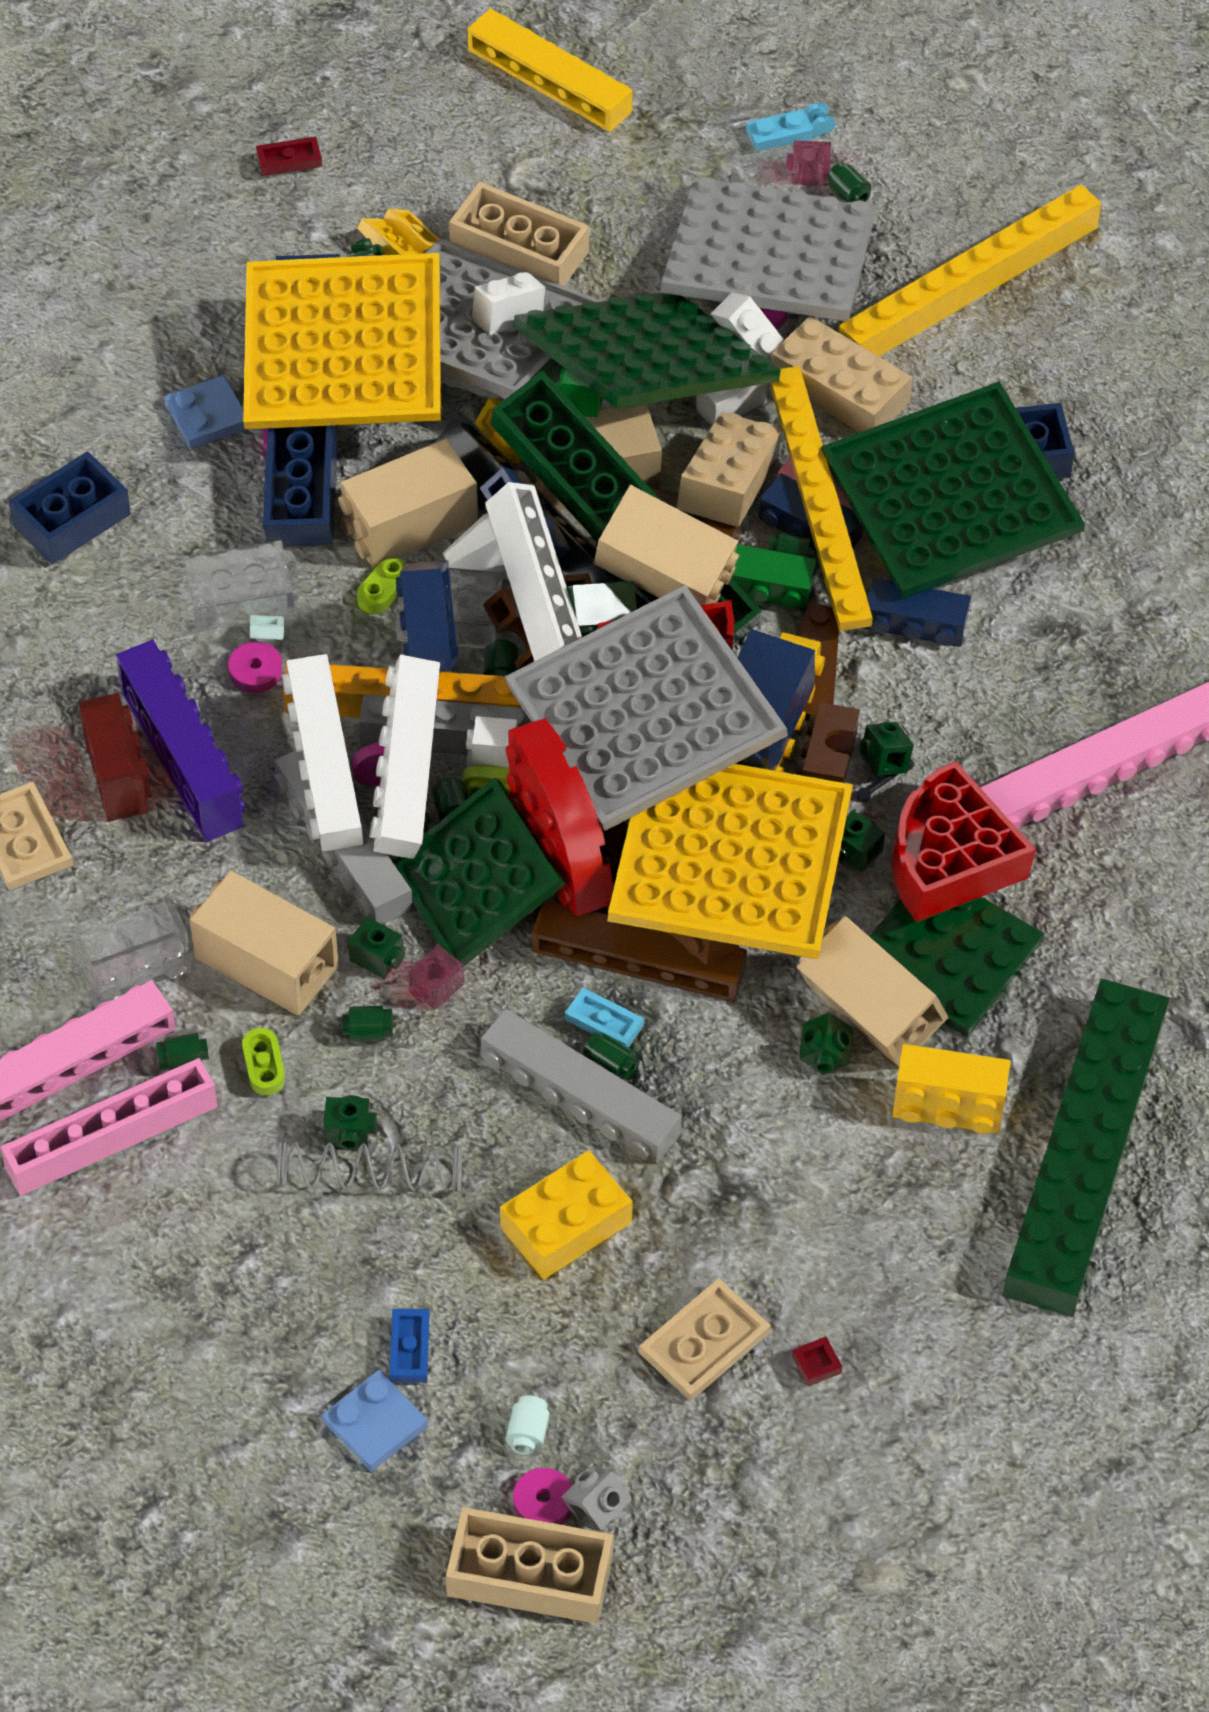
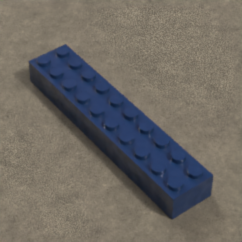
M340 254L276 256V260L340 257ZM338 425L268 428L263 529L268 547L333 545Z

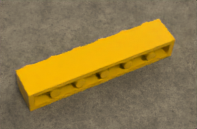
M490 8L467 28L468 50L608 132H611L633 111V90L627 85L616 81L601 70L583 62L577 56L562 50L554 43L548 42L530 29L524 28L510 20L507 16L501 15Z

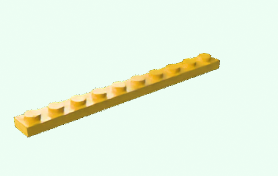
M800 366L782 368L779 381L771 382L769 385L839 631L870 627L873 620L829 465L821 451V446L823 445Z

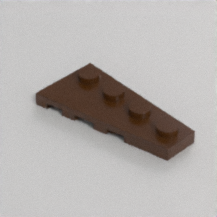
M810 601L795 636L821 642L820 656L825 657V662L821 675H815V691L810 704L807 703L803 710L806 712L805 720L809 721L810 715L817 716L820 702L834 704L839 629L833 608Z

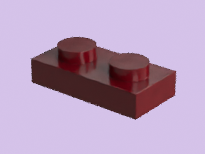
M316 136L256 146V155L262 176L322 167V157Z

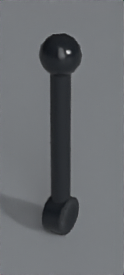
M910 759L908 771L914 767L912 759ZM899 774L886 775L869 788H860L857 792V799L863 803L868 802L873 792Z

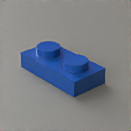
M392 1309L389 1374L391 1382L427 1383L430 1309Z

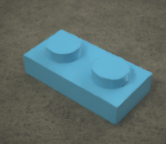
M585 988L580 990L565 1012V1021L592 1035L595 1033H599L602 1036L608 1034L627 1047L631 1045L644 1026L643 1017Z

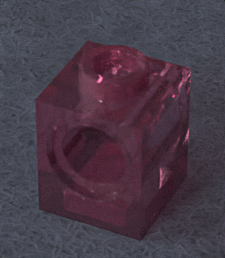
M794 140L793 153H787L786 171L792 172L793 185L829 186L827 174L830 170L831 142Z
M439 945L409 970L410 993L418 1002L427 1003L434 1010L464 985V965ZM433 978L440 979L437 981H430V979Z

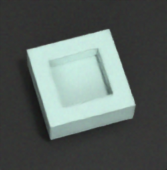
M250 615V638L263 643H274L276 639L283 640V616Z

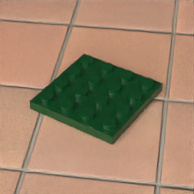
M495 777L423 835L422 845L414 859L397 856L392 860L412 890V902L448 961L457 970L463 968L566 885L502 782Z
M983 897L917 922L900 898L869 937L937 996L949 1017L944 1024L968 1037L1041 945L1045 933Z

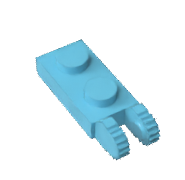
M822 102L811 104L805 110L800 109L746 122V131L755 150L758 152L813 139L814 136L832 131L836 124L832 116H827L829 115V108Z

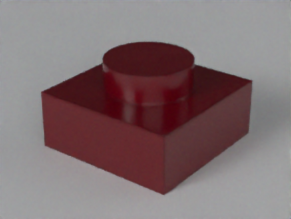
M826 1336L792 1350V1358L808 1387L842 1374L843 1366Z

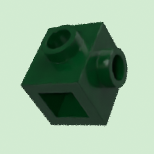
M882 722L866 725L859 750L861 757L865 759L876 776L902 774L908 771L914 744L897 722Z
M852 810L846 818L838 860L848 863L862 873L883 852L885 831L877 827L870 818L861 816Z
M830 1012L804 1022L799 1059L823 1075L849 1065L853 1027Z
M355 1095L326 1097L323 1125L325 1146L330 1142L333 1147H341L346 1150L360 1148L363 1143L368 1147L369 1134H376L377 1113L370 1112L369 1098H361Z

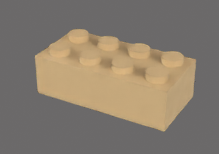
M479 181L449 221V242L565 286L589 253V226Z
M811 316L771 353V362L780 369L800 366L811 404L857 432L892 421L910 402L912 376Z
M721 412L681 476L676 509L739 527L777 463L783 429L774 427L767 422H756L742 418L735 413Z
M462 1507L446 1573L447 1596L599 1624L613 1558L614 1534Z

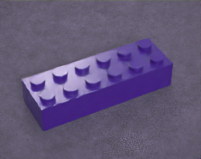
M152 639L117 653L116 659L122 696L204 841L209 842L242 828V813L246 811L240 793L243 792L242 783L236 773L231 774L228 770L229 763L223 749H216L213 744L215 740L209 725L201 723L199 719L200 712L193 698L187 699L185 695L186 688L181 676L172 673V664L165 650L160 651Z

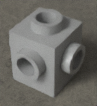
M591 1467L581 1472L575 1479L576 1483L561 1497L581 1526L600 1531L608 1523L619 1518L622 1514V1509L632 1500L623 1488L625 1486L624 1480L617 1472L612 1469L605 1470L597 1467Z

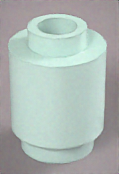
M526 1395L521 1396L518 1399V1403L513 1405L506 1442L514 1452L522 1455H531L542 1449L550 1415L547 1410L548 1404L543 1399Z

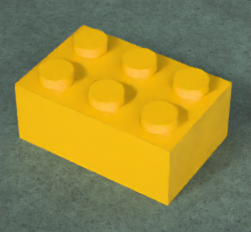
M903 1044L892 1117L909 1123L925 1122L937 1124L943 1128L958 1127L971 1129L980 1134H999L1011 1060Z
M588 1150L500 1206V1226L542 1279L545 1280L631 1224L633 1201Z

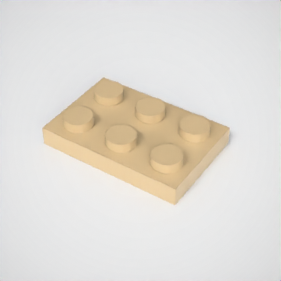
M34 782L1 793L0 874L8 890H13L72 867V857Z
M718 1278L640 1344L639 1354L687 1399L692 1401L771 1332V1325Z

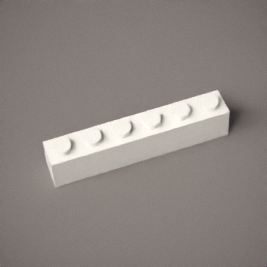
M508 482L485 504L535 662L582 638L535 486Z
M327 654L287 660L288 674L282 675L285 695L292 694L293 699L292 703H287L290 723L298 724L299 731L293 732L296 752L303 751L304 760L298 761L301 780H308L310 789L304 790L307 810L314 809L315 818L309 819L313 840L320 839L322 852L363 845L362 827Z
M400 655L395 666H389L385 684L390 687V696H386L382 715L387 717V725L382 727L379 739V746L384 747V754L379 757L376 768V776L381 777L380 787H376L373 797V807H377L378 811L377 817L372 819L369 833L370 838H375L374 852L414 859L422 845L440 662Z

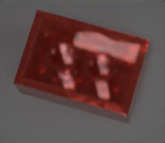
M119 693L78 702L84 741L107 822L148 813L146 799L152 798L147 779L149 775L145 759L141 758L139 752L141 747L137 732H133V720L129 705L122 706Z

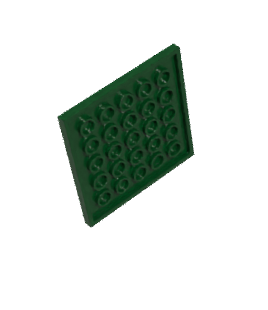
M661 292L653 294L638 293L634 297H612L609 301L602 302L586 301L582 305L570 307L561 305L555 307V309L545 311L530 310L526 314L514 316L513 327L565 369L590 386L594 392L616 409L777 382L780 378L781 369L770 362L766 356L758 353L750 344L734 335L731 330L720 326L712 316L699 309L695 303L680 295Z
M1000 381L821 446V451L828 462L831 473L902 599L1084 532V521Z

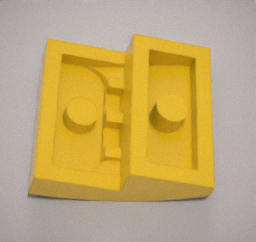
M388 209L383 219L362 218L357 227L366 238H370L374 245L379 244L383 248L385 255L424 254L440 240L410 210Z

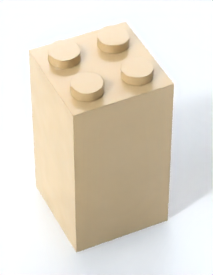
M647 404L620 409L614 407L601 409L598 418L585 416L648 487L661 490L662 450ZM528 467L530 476H536V474ZM536 476L537 481L534 482V486L559 511L565 510V506Z
M447 439L341 482V496L338 498L339 505L343 511V517L340 518L341 527L347 536L351 535L353 537L359 556L362 559L366 558L373 569L386 559L403 557L467 530L478 521L477 483Z
M630 485L598 541L594 565L627 582L634 581L635 586L658 598L686 585L699 605L718 602L721 596L719 593L723 585L729 583L740 555L735 553L738 540Z
M230 871L223 880H218L214 884L210 896L202 905L199 904L194 908L189 918L195 959L297 1016L302 1013L339 966L335 927L233 871Z
M846 916L839 922L832 923L825 931L819 959L801 956L799 964L796 966L809 988L898 1068L903 1044L922 1046L949 1018L939 999L932 991Z

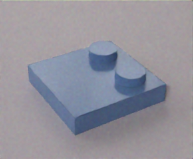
M224 375L165 395V404L190 449L245 430L243 423L244 410Z
M380 1370L322 1414V1422L370 1472L374 1471L429 1427L428 1419Z

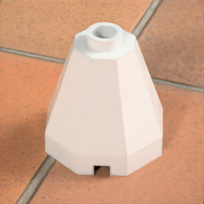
M488 513L476 521L443 552L445 560L449 562L450 579L454 578L457 585L507 579L508 575Z

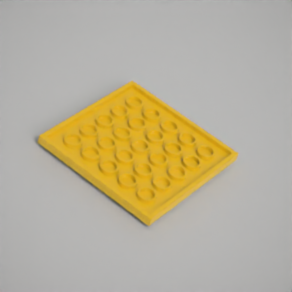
M439 253L247 262L243 412L245 429L441 421Z
M733 764L630 818L607 921L819 959L853 785Z

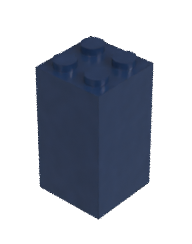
M751 629L737 658L786 726L788 736L735 764L776 771L814 688L815 650Z

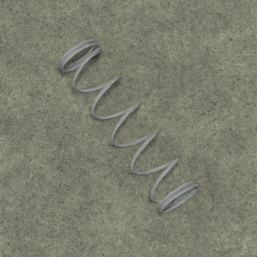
M280 1141L278 1145L277 1184L283 1188L286 1186L287 1172L295 1146L304 1182L311 1189L320 1178L330 1146L338 1182L345 1190L354 1179L363 1147L372 1182L378 1190H381L387 1183L397 1148L400 1152L407 1184L412 1191L419 1188L432 1149L444 1190L447 1192L451 1189L454 1192H460L462 1147L460 1145L458 1147L454 1146L453 1177L449 1189L445 1185L438 1153L433 1144L427 1150L421 1174L415 1188L411 1185L403 1150L399 1144L393 1149L386 1176L380 1187L376 1183L368 1147L365 1143L358 1150L352 1175L346 1186L342 1183L334 1147L330 1142L324 1149L321 1164L312 1185L307 1180L298 1143L295 1141L292 1144L289 1155L286 1141Z

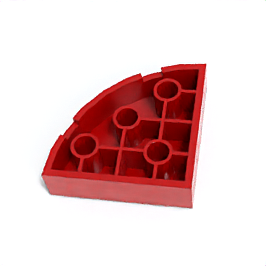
M543 718L508 730L506 756L509 761V773H507L506 779L510 788V797L566 883L556 892L560 902L564 906L567 905L578 917L610 905L613 894L610 864H603L599 846L605 845V841L584 780L577 766L569 767L563 755L567 750L565 744L548 720Z
M954 761L935 770L926 777L923 784L916 791L913 790L906 800L893 842L891 867L894 884L902 903L917 922L1028 879L1036 849L957 761Z

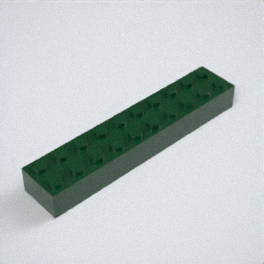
M543 370L492 409L490 425L597 543L630 485L659 499ZM731 578L727 585H723L719 593L721 596L718 602L731 600L734 616V644L758 625L762 611ZM640 589L650 602L658 599V597Z
M1100 979L1006 1274L1002 1297L1074 1318L1164 1025L1170 997Z

